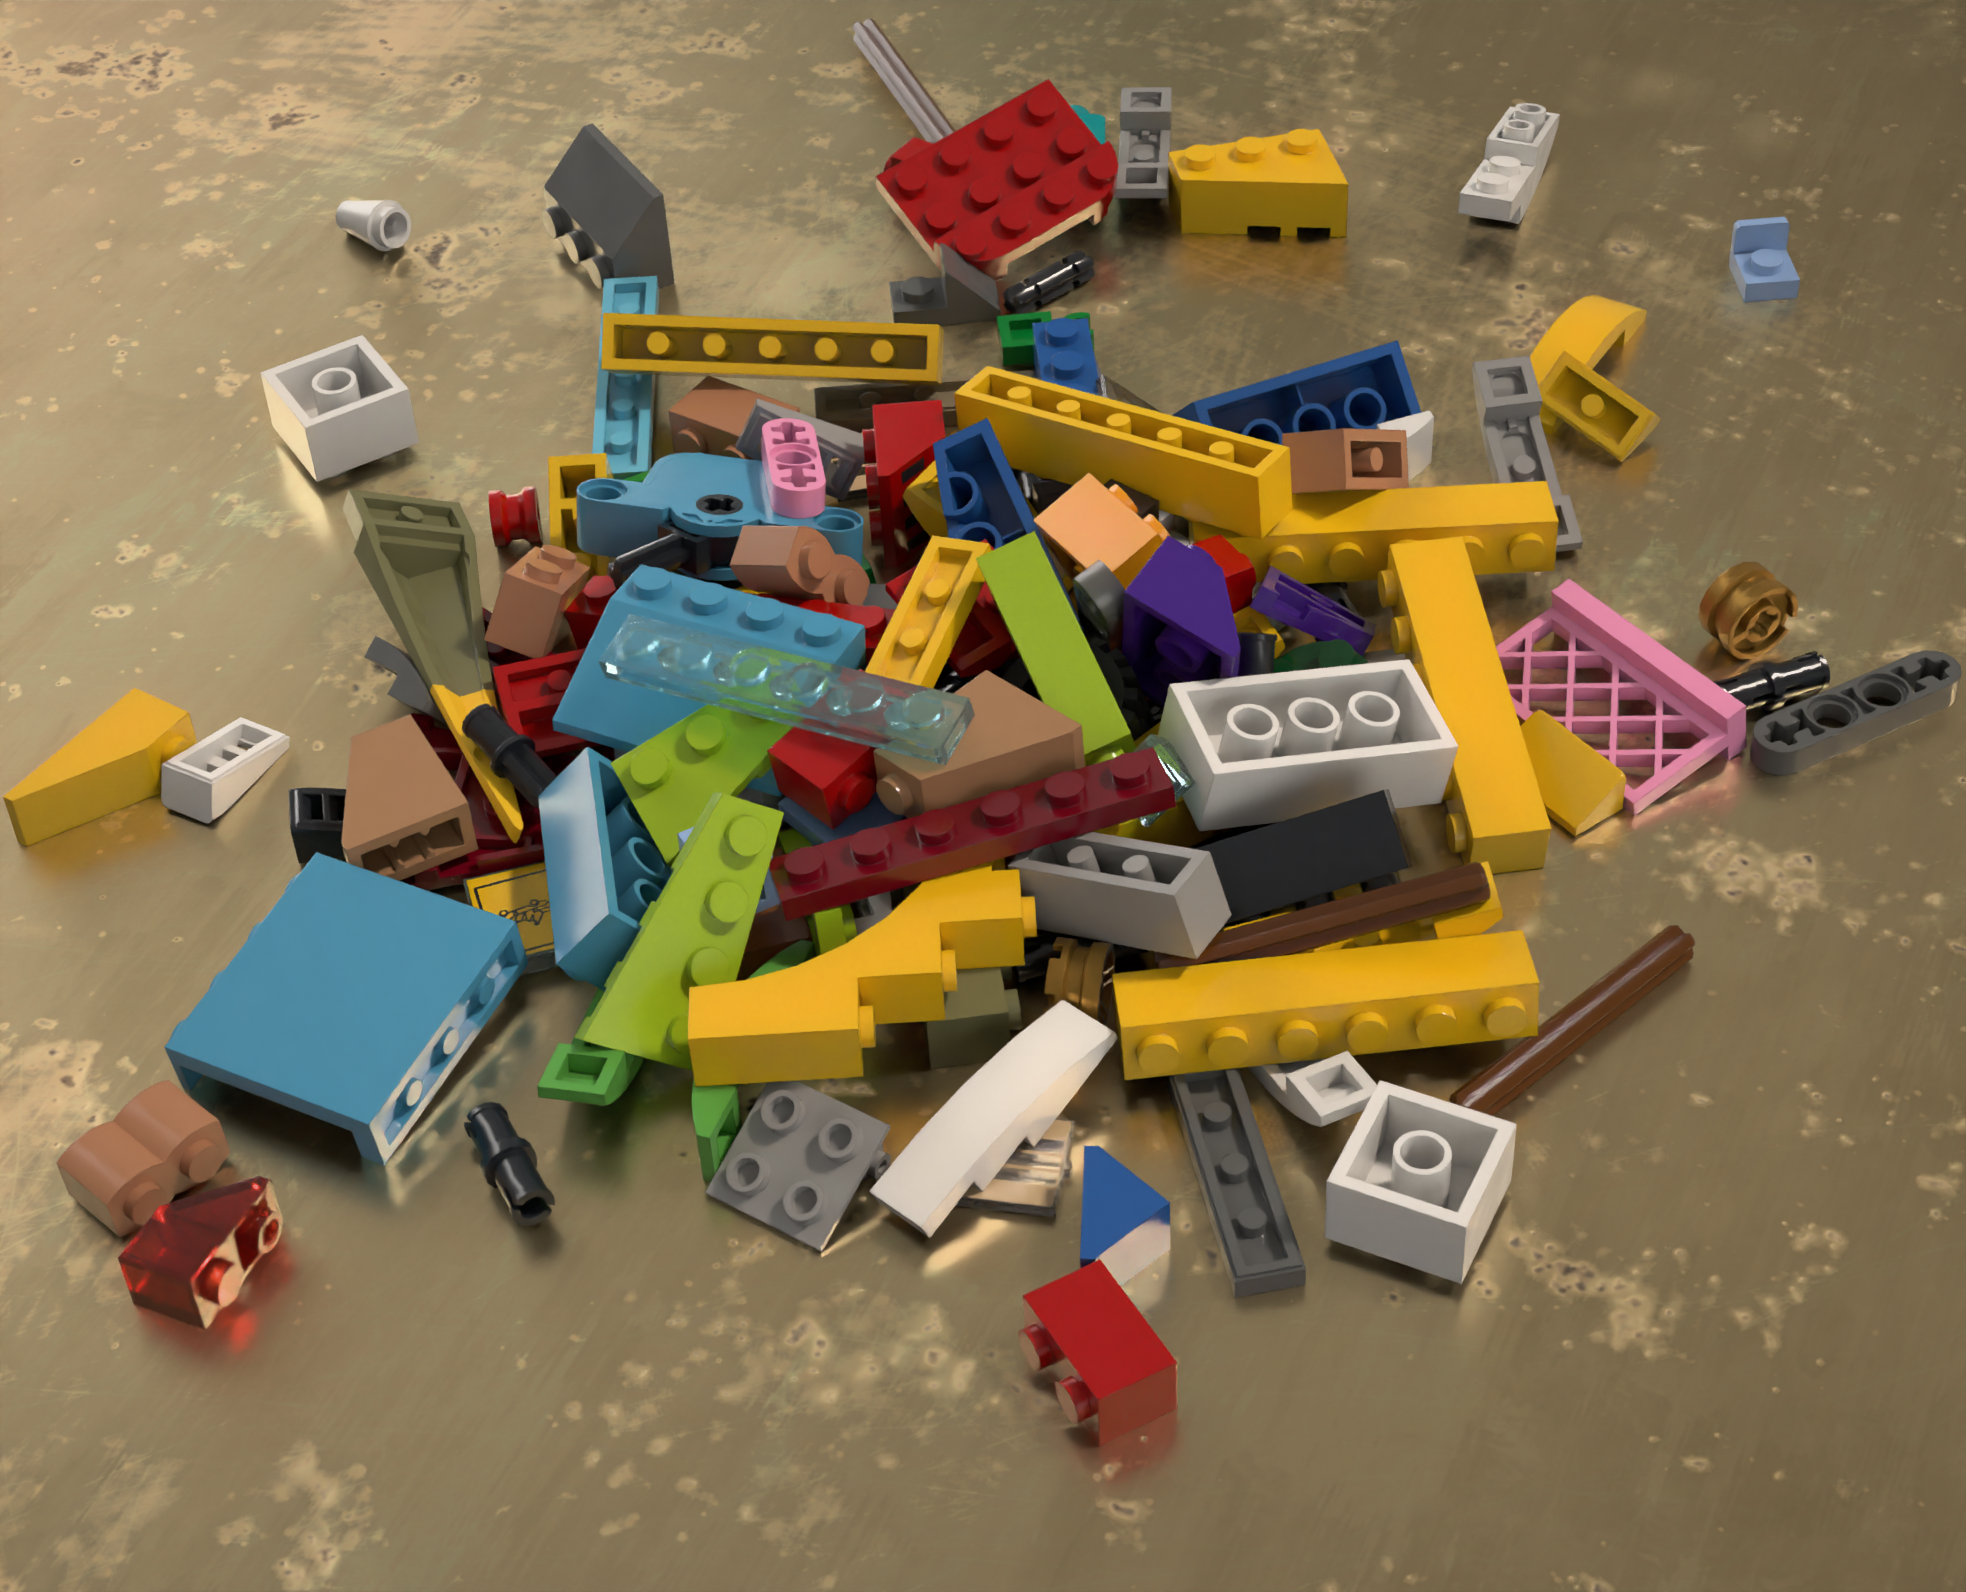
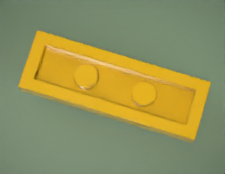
M932 535L865 670L866 673L916 707H925L982 589L985 580L976 558L992 551L989 543Z

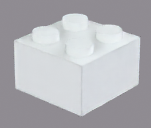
M363 335L260 373L273 427L316 482L329 477L340 476L352 468L378 458L392 456L399 450L419 443L409 389Z
M1380 1080L1327 1179L1324 1238L1462 1284L1511 1182L1517 1124Z

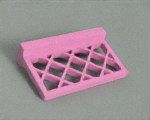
M1571 579L1566 580L1551 591L1552 607L1496 646L1503 669H1523V684H1508L1520 726L1533 714L1530 711V701H1566L1565 717L1552 718L1573 734H1610L1609 750L1596 751L1616 767H1654V776L1635 790L1627 784L1625 786L1623 808L1634 816L1717 754H1720L1729 761L1747 747L1746 705ZM1552 631L1569 643V651L1533 652V645ZM1568 668L1567 684H1531L1532 669ZM1576 668H1603L1612 675V683H1575ZM1611 700L1610 716H1574V701ZM1619 700H1646L1656 707V715L1619 716ZM1618 733H1655V749L1617 750ZM1663 733H1691L1701 740L1690 749H1663Z

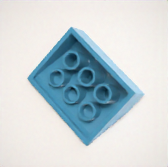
M641 564L610 598L552 719L553 730L629 752L776 662L779 663L810 713L859 669L866 670L865 625L840 619L830 614L818 613L781 603L772 598H763L726 588L717 583H708L675 574L662 568ZM772 767L761 779L754 778L746 786L779 797L783 794L778 790Z

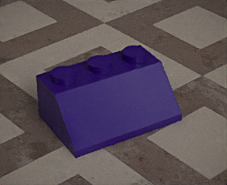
M1170 536L1166 537L1124 591L1122 654L1126 657L1129 666H1132L1144 696L1163 708L1170 684L1238 677L1241 652L1223 568L1217 565L1213 557L1202 548L1195 545L1185 546Z

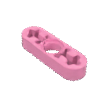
M780 418L766 422L762 426L761 457L772 510L781 516L789 518H810L821 514L825 510L826 478L814 427L806 421L793 418Z

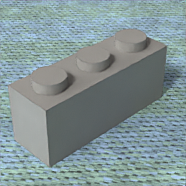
M1089 832L1018 853L1008 865L1009 870L1019 869L1021 897L1035 896L1036 927L1040 930L1197 959L1231 917V912L1209 851Z

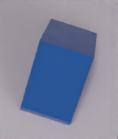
M1084 1146L1080 1268L1100 1259L1118 1284L1122 1286L1170 1249V1202L1100 1146Z

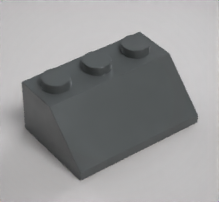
M593 123L583 126L543 187L546 209L542 210V220L548 235L552 239L557 238L566 247L574 263L582 264L589 272L597 288L603 287L604 279L657 276L659 289L675 284L664 195Z

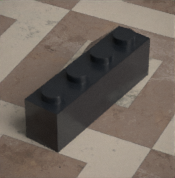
M1389 789L1195 848L1211 853L1231 912V917L1225 924L1231 922L1232 926L1270 917V910L1295 903L1298 911L1335 901V890L1359 883L1362 893L1401 882L1398 871L1413 866Z

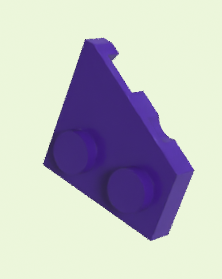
M1272 566L1269 567L1250 605L1254 610L1282 624L1292 626L1314 636L1317 642L1336 639L1347 641L1361 656H1363L1375 634L1376 624Z

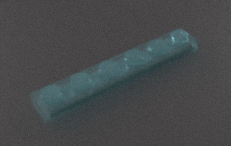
M632 614L628 615L598 661L605 678L942 765L947 764L975 716L970 698Z

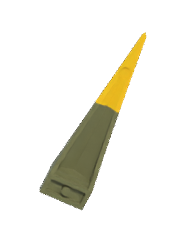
M349 489L342 509L357 542L354 554L507 834L516 844L524 825L514 785L507 778H499L491 771V760L462 731V723L465 717L477 706L486 703L497 708L487 642L484 640L485 627L476 541L472 528L460 503Z

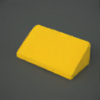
M1565 350L1538 386L1542 398V406L1621 462L1638 447L1661 421V418Z
M1539 709L1524 721L1520 727L1544 806L1550 817L1576 836L1623 809L1626 776L1622 770L1545 711Z

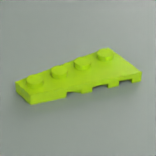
M714 792L671 866L672 875L657 901L650 903L638 924L641 927L623 961H617L604 984V987L607 988L591 1017H585L574 1038L693 1071L688 1045L689 987L736 981L784 812L724 793Z

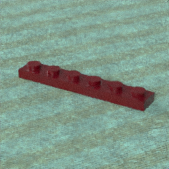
M1151 747L1137 752L1124 753L1113 759L1076 770L1059 772L1051 777L1011 789L994 791L986 796L942 809L929 810L921 815L877 828H867L856 834L812 847H802L791 853L771 858L768 868L785 920L790 921L1176 807L1174 788L1154 748Z

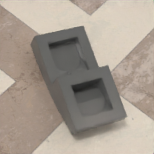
M375 636L364 657L397 675L387 695L421 714L431 716L433 720L448 726L410 655Z

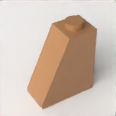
M985 670L873 751L877 775L876 790L880 801L894 814H902L907 818L921 815L929 810L942 809L980 798L994 791L1007 790L1045 779L1059 772L1085 767L1082 725L988 670Z
M411 714L351 737L341 840L346 863L398 881L478 850L468 801Z

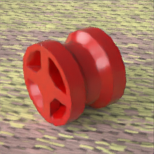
M536 486L523 487L516 494H506L501 489L490 490L488 493L489 513L495 547H508L513 540L525 539L530 544L542 543V524Z

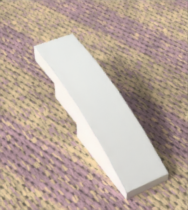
M1062 999L1015 1036L966 1081L915 1135L869 1192L880 1204L931 1238L971 1184L983 1192L1023 1140L1033 1147L1036 1146L1116 1042L1118 1036L1111 1029Z

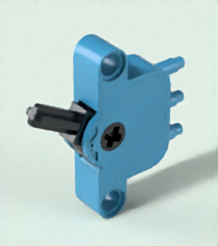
M701 452L677 453L662 457L655 462L643 482L597 478L584 481L577 486V545L587 553L617 557L615 561L609 563L607 568L608 576L613 579L616 589H619L641 564L662 568L668 572L677 569L688 576L704 580H735L737 577L730 567V562L742 527L746 525L811 527L828 540L835 554L849 556L862 566L864 518L853 510L825 506V510L821 514L810 518H789L775 513L771 508L763 462L760 460L709 455Z

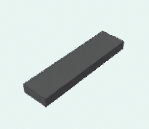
M1238 1068L1167 1076L1169 1093L1234 1298L1306 1285V1267Z

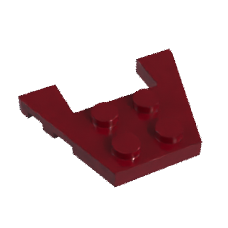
M411 713V716L445 768L449 771H457L454 782L468 801L478 850L400 881L424 890H431L467 883L466 880L544 863L545 856L539 808L532 806L514 786L524 825L520 838L515 844L507 834L452 731L436 727L431 716ZM561 753L542 757L541 759L559 776L576 757Z

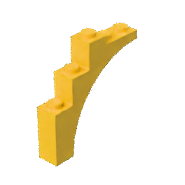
M1004 857L922 881L920 886L886 918L840 947L797 966L747 980L689 987L688 1045L695 1087L863 1077V1048L876 1047L875 1024L945 1020L944 992L958 991L957 969L1025 965L1024 938L1037 937L1035 896L1021 897L1019 869L1006 870Z

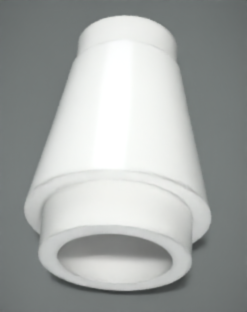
M347 200L340 204L336 212V223L341 230L350 233L380 251H390L393 248L401 247L407 241L411 232L409 214L398 202L393 200Z

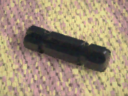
M1076 251L1063 258L1062 263L1057 261L1025 278V285L1020 281L1008 287L1003 293L1005 300L1004 308L1013 315L1030 313L1037 308L1036 305L1041 307L1073 290L1074 285L1078 287L1088 282L1095 275L1092 267L1095 264L1091 256H1086L1082 251Z

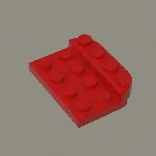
M1047 79L876 176V188L940 270V243H943L996 281L1007 276V265L1087 218L1093 226L1100 222L1108 214V206L1116 191L1118 160L1111 143L1107 141L1101 145L1052 82Z

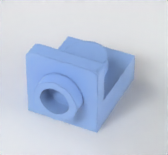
M1786 217L1738 220L1734 223L1728 266L1743 302L1798 297L1800 279L1787 252L1790 225Z

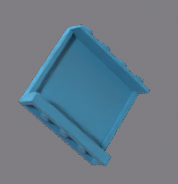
M316 852L300 874L295 875L289 881L284 894L264 920L253 927L246 943L225 970L220 971L214 977L209 990L189 1016L178 1023L164 1048L182 1088L191 1091L202 1075L219 1080L352 1131L361 1156L385 1165L529 963L516 921Z

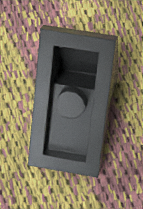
M940 243L942 277H912L905 281L889 282L894 323L937 324L945 326L997 321V316H1001L995 280L943 243Z

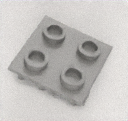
M798 1081L767 1082L705 1193L822 1252L861 1181L867 1180L870 1177L879 1180L889 1168L891 1156L883 1151L882 1143L891 1126Z

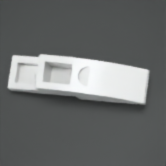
M1522 103L1515 107H1509L1486 140L1484 160L1460 192L1458 213L1519 224L1544 171L1558 128L1560 114L1546 112L1545 107L1532 103Z

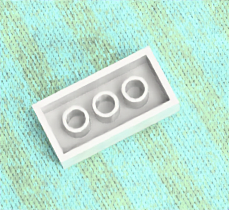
M1410 659L1173 683L1169 685L1156 740L1199 832L1282 822L1385 789H1389L1395 808L1441 803L1459 747Z

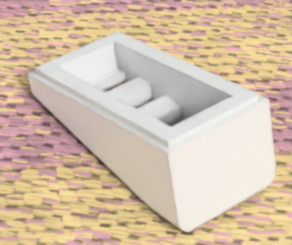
M242 717L238 718L162 764L161 800L163 805L207 824L212 822L229 809L289 748L290 737ZM239 745V746H241V747L247 748L248 750H244V749L239 748V747H237V746Z

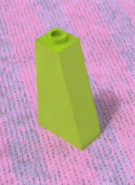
M1035 531L977 557V563L991 597L1041 702L1082 725L1085 767L1113 759L1124 753L1137 751L1126 721Z

